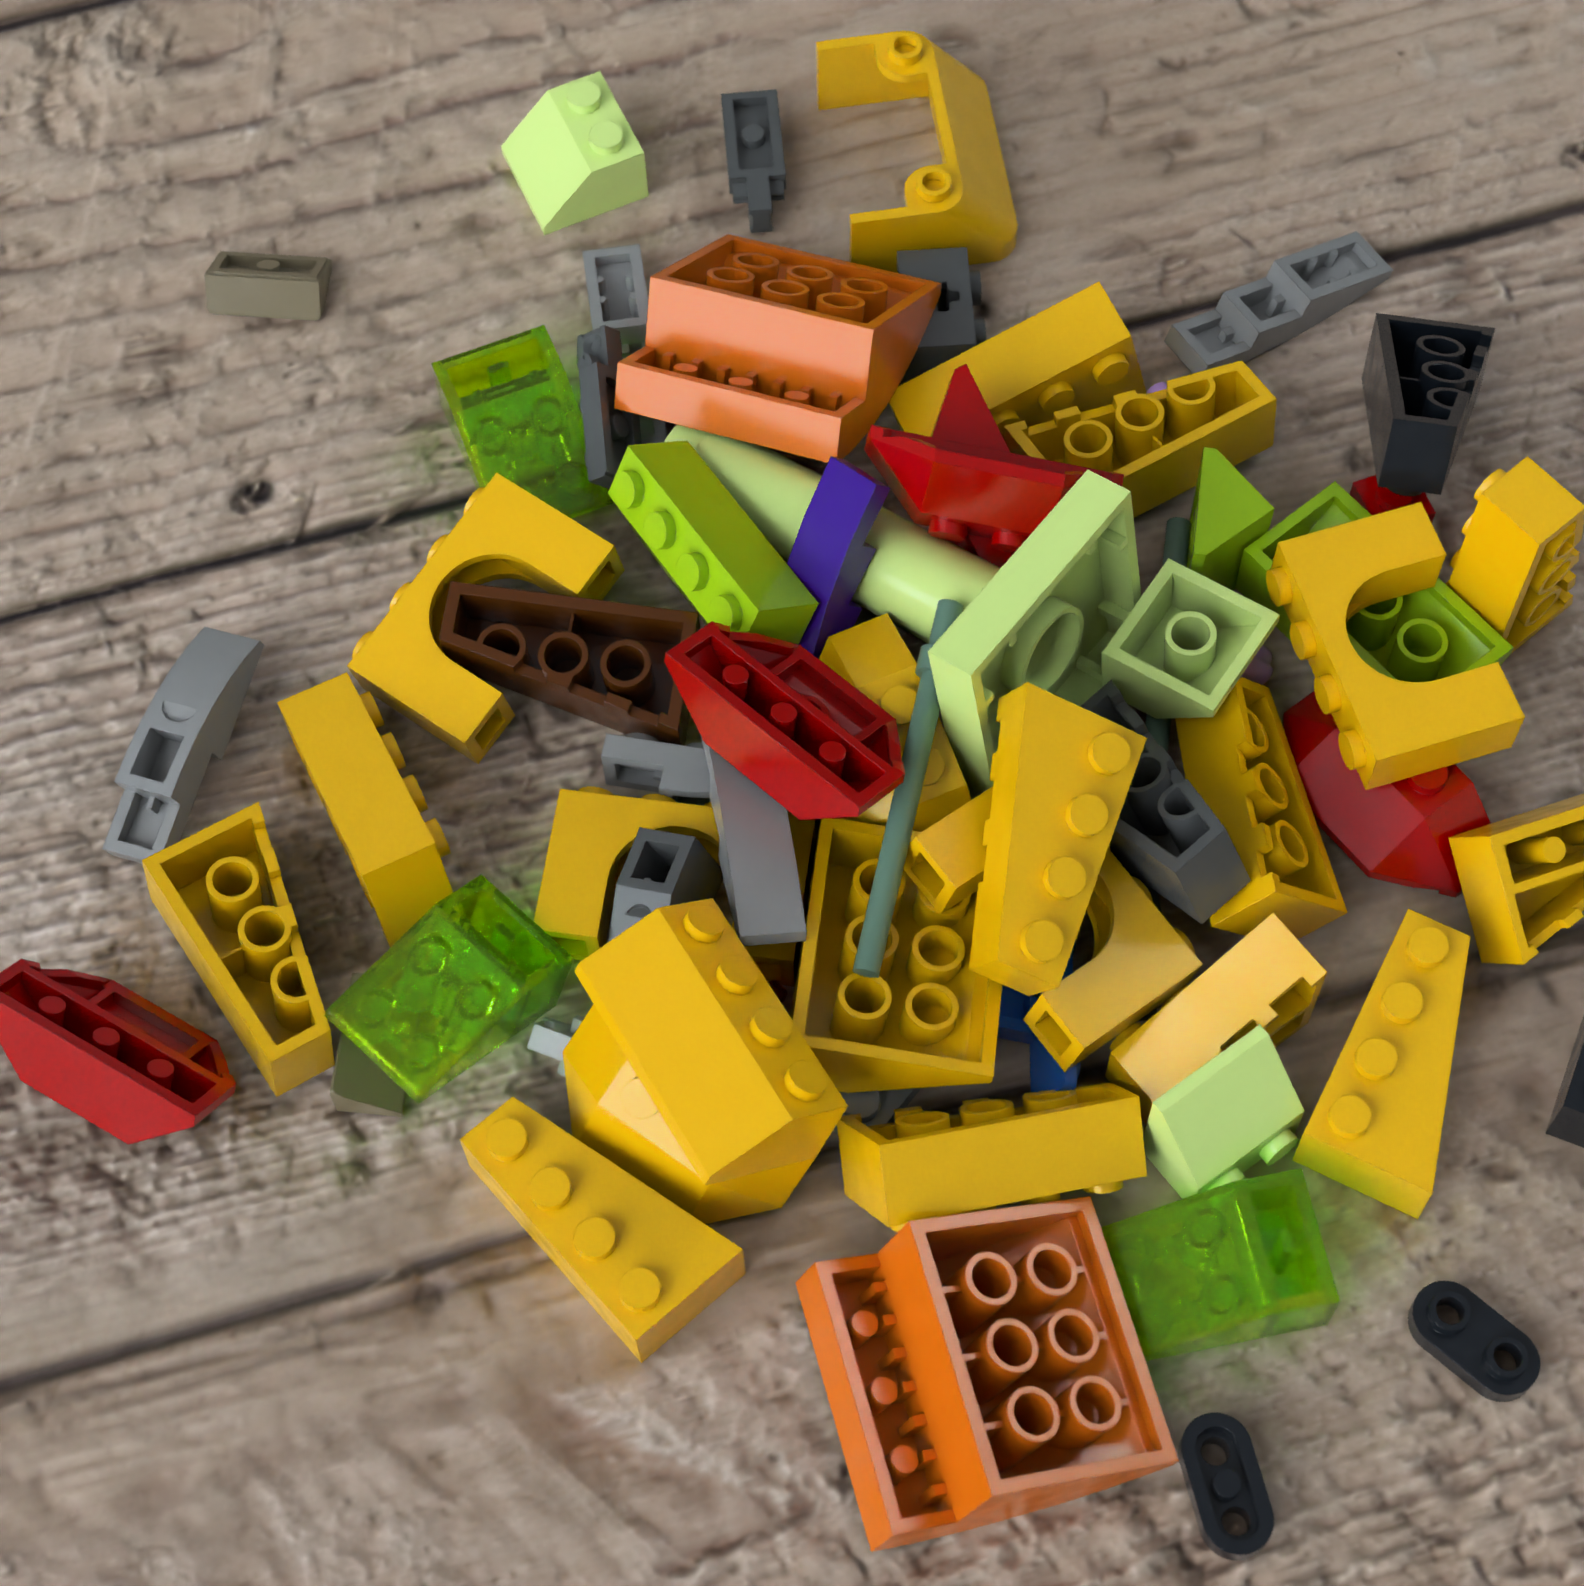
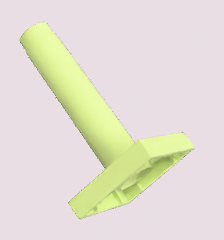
M676 425L664 442L688 440L787 563L802 520L822 475L771 448ZM1087 469L1001 568L948 540L930 536L927 529L882 506L865 542L876 548V551L851 600L878 616L888 613L894 625L926 643H929L938 601L941 599H951L963 605V612L929 649L928 656L943 727L967 783L972 800L994 785V781H990L992 754L997 752L1000 722H996L998 699L1029 682L1081 706L1102 688V651L1141 597L1131 491Z

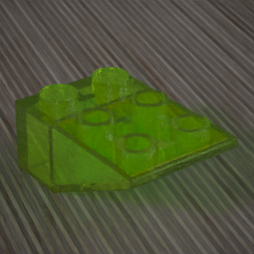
M545 325L431 363L440 404L476 489L486 487L497 472L570 518L613 504L612 499L608 495L609 489L588 481V470L585 465L586 448L583 418L565 369Z
M481 874L436 903L326 1010L325 1017L419 1104L554 1008L575 958Z
M1302 1168L1233 1181L1101 1227L1145 1361L1328 1325L1340 1303Z

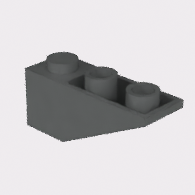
M639 828L616 883L609 941L659 907L713 898L715 901L723 881L721 867L696 837Z

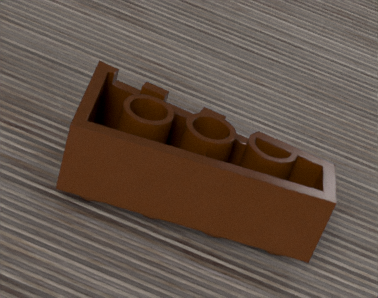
M450 581L439 641L444 654L452 661L478 678L621 733H644L656 738L659 742L685 746L690 712L664 659L665 652L701 629L697 612Z

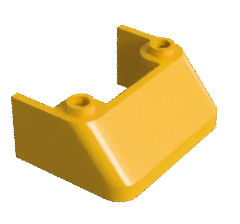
M895 31L817 41L816 70L817 104L819 110L929 97L943 164L921 167L910 174L904 188L906 207L849 214L850 262L896 272L897 251L967 247L969 265L996 262L1010 255L1016 245L1018 224L989 94L984 80L925 36L913 31Z

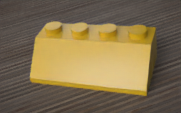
M713 898L659 907L578 963L574 971L704 1186L816 1158L848 1105Z

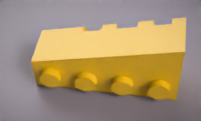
M1240 360L1168 380L1167 389L1157 392L1137 394L1136 390H1131L1113 395V404L1080 412L1078 406H1073L1053 412L1054 420L1027 427L1025 420L1005 425L1004 440L1011 453L1124 474L1122 487L1131 491L1133 517L1135 518L1196 486L1204 447L1216 448L1233 466L1272 447L1277 398L1250 368Z
M346 672L277 702L296 750L323 807L327 811L337 837L351 861L362 890L371 908L375 910L392 953L464 922L441 860L442 857L451 854L446 837L436 818L424 822L420 813L428 810V806L414 775L411 774L405 778L400 776L398 770L406 767L404 758L391 732L382 736L379 735L377 728L385 724L371 692L367 691L359 695Z
M1240 677L1214 717L1175 718L1185 779L1189 780L1226 828L1251 879L1245 887L1210 917L1211 927L1246 936L1274 913L1297 939H1300L1347 914L1344 900L1269 687Z
M1026 682L998 699L996 722H1000L997 752L992 754L990 781H994L990 819L985 821L982 846L986 847L983 881L978 883L969 970L1022 994L1031 996L1057 989L1060 986L1147 738Z
M259 801L143 859V868L152 902L275 1096L278 1097L335 1066L331 1029L302 944L291 903H289L280 867L267 833Z
M1408 909L1304 1130L1292 1161L1418 1219L1433 1193L1471 936Z
M1114 1083L1080 1086L1074 1090H1047L1025 1093L1022 1096L1023 1107L1014 1108L1013 1102L1009 1100L981 1098L962 1101V1106L959 1107V1115L949 1116L948 1113L941 1111H922L921 1106L893 1109L894 1123L870 1126L862 1123L860 1113L843 1115L837 1123L844 1192L848 1198L896 1232H899L909 1221L993 1210L996 1209V1206L1019 1201L1022 1205L1058 1201L1061 1199L1060 1193L1079 1189L1093 1194L1115 1192L1124 1187V1180L1147 1176L1140 1098L1138 1095Z
M513 1096L460 1138L471 1169L641 1363L746 1274L744 1252L741 1247Z

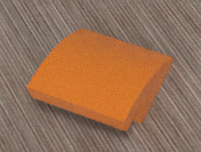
M727 234L650 276L645 346L617 362L614 409L828 463L831 456L843 459L869 432L871 424L874 425L902 381L933 315L941 294L942 283Z
M1091 1196L909 1221L878 1253L814 1262L795 1282L871 1552L964 1532L1056 1506L1170 1467L1179 1461Z

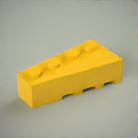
M1099 281L898 386L889 401V406L902 431L930 437L954 370L967 364L1004 438V426L1025 420L1027 427L1054 420L1053 412L1078 406L1079 411L1084 412L1113 404V395L1131 390H1136L1137 394H1146L1147 391L1132 336Z
M1528 456L1508 472H1505L1502 468L1495 470L1476 490L1474 499L1478 503L1474 513L1462 527L1461 532L1465 535L1461 548L1454 554L1449 563L1453 571L1450 579L1445 583L1514 647L1512 653L1572 604L1573 595L1568 591L1575 585L1576 575L1570 569L1579 561L1580 552L1574 547L1582 540L1584 527V505Z

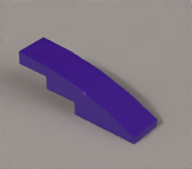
M833 456L830 457L807 508L787 565L819 603L799 642V645L818 659L828 636L853 627L862 610V607L851 601L876 551V548L865 542L891 489L847 460Z

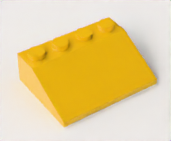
M839 818L821 819L813 854L804 915L807 935L806 941L800 944L790 1014L800 1033L839 1092L854 1093L992 1083L1002 984L969 970L977 891L939 915L905 870H903L879 977L869 978L858 975L852 970L886 826ZM912 830L909 846L914 837L921 832Z

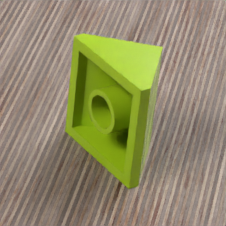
M1203 448L1190 513L1191 529L1187 568L1231 590H1235L1243 551L1269 531L1275 508L1216 448Z

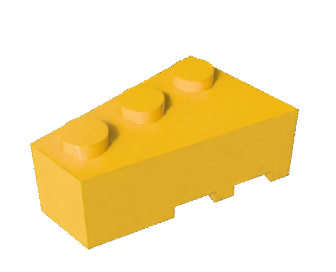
M1584 793L1448 837L1482 963L1524 965L1539 953L1537 948L1561 928L1572 927L1584 917L1582 914L1584 911Z
M1272 913L1191 984L1174 993L1163 1004L1162 1008L1143 1025L1137 1022L1121 1032L1109 1047L1112 1052H1110L1105 1077L1110 1083H1114L1139 1096L1141 1119L1147 1125L1152 1103L1259 1024L1269 1034L1275 1048L1308 1024L1327 971L1281 920Z

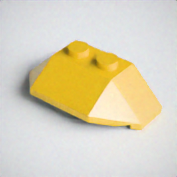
M888 613L828 636L819 660L896 719L902 759L920 678L915 674L917 666L915 659ZM939 717L913 831H924L971 800L967 783ZM894 790L858 817H843L839 819L886 826Z
M594 1004L563 1050L572 1136L705 1224L782 1208L816 1159L812 1158L704 1186Z

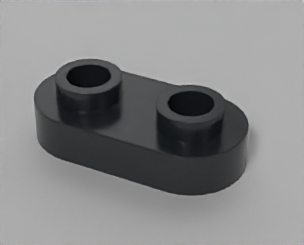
M1452 1281L1433 1282L1425 1286L1418 1293L1410 1306L1408 1326L1414 1340L1483 1397L1496 1402H1510L1523 1396L1536 1381L1540 1371V1357L1532 1340L1465 1286ZM1440 1305L1451 1306L1458 1313L1459 1322L1456 1324L1443 1322L1437 1315L1436 1307ZM1498 1350L1509 1352L1516 1361V1369L1504 1370L1500 1368L1494 1360V1352Z
M1203 1414L1195 1418L1187 1426L1178 1448L1180 1466L1199 1531L1208 1548L1218 1556L1228 1560H1246L1258 1554L1269 1540L1274 1528L1273 1509L1252 1440L1246 1428L1238 1420L1227 1414ZM1208 1444L1220 1446L1226 1454V1462L1218 1466L1207 1463L1202 1457L1201 1448ZM1228 1513L1240 1515L1247 1524V1532L1240 1536L1229 1534L1222 1525V1517Z

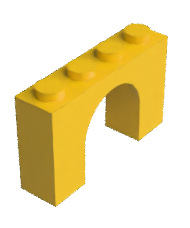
M497 472L486 487H480L473 492L465 505L462 518L449 534L442 535L435 541L428 553L427 563L412 582L405 583L397 590L391 600L389 612L374 631L365 633L354 647L352 660L347 665L364 690L370 691L373 696L477 764L484 758L515 714L502 692L461 667L444 654L439 641V634L450 581L481 585L498 579H519L533 583L550 594L603 600L625 571L615 545Z
M1422 502L1280 541L1277 543L1271 569L1266 572V584L1270 598L1276 607H1284L1291 622L1289 632L1293 649L1300 660H1308L1315 676L1314 692L1317 703L1325 715L1332 714L1339 729L1338 744L1342 759L1349 770H1357L1365 790L1511 748L1525 719L1499 662L1433 681L1407 682L1385 676L1370 667L1357 654L1350 642L1346 623L1360 610L1379 602L1435 587L1446 552Z
M594 786L582 787L578 791L560 789L532 926L538 955L583 960L606 944L616 883L640 827L694 836L720 866L718 858L719 834L711 802L706 803L704 806L678 803L674 799L661 794H646L641 798L619 796L606 789ZM787 810L805 915L811 866L816 844L815 819L799 820ZM733 922L732 928H733V930L735 931V926H734V922ZM801 942L744 946L769 984L795 986Z
M993 786L917 834L908 848L904 870L939 915L978 890V883L983 881L986 847L982 846L985 821L990 819ZM1110 845L1086 909L1092 922L1095 937L1092 960L1061 980L1059 988L1042 993L1023 1018L1027 1026L1064 1072L1167 1001L1174 993L1185 987L1203 965L1195 955L1194 947L1189 938L1181 930L1171 926L1153 904L1147 887L1142 881L1131 876L1111 852Z

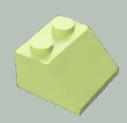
M600 71L547 90L501 146L502 154L544 235L649 196L644 151Z
M1168 558L1103 649L1102 687L1112 680L1127 704L1156 719L1214 717L1279 622L1280 614Z
M1260 1024L1152 1103L1143 1137L1145 1155L1192 1211L1209 1198L1214 1204L1223 1202L1245 1183L1247 1178L1243 1173L1261 1159L1267 1165L1277 1162L1299 1141L1295 1133L1305 1110L1269 1034Z

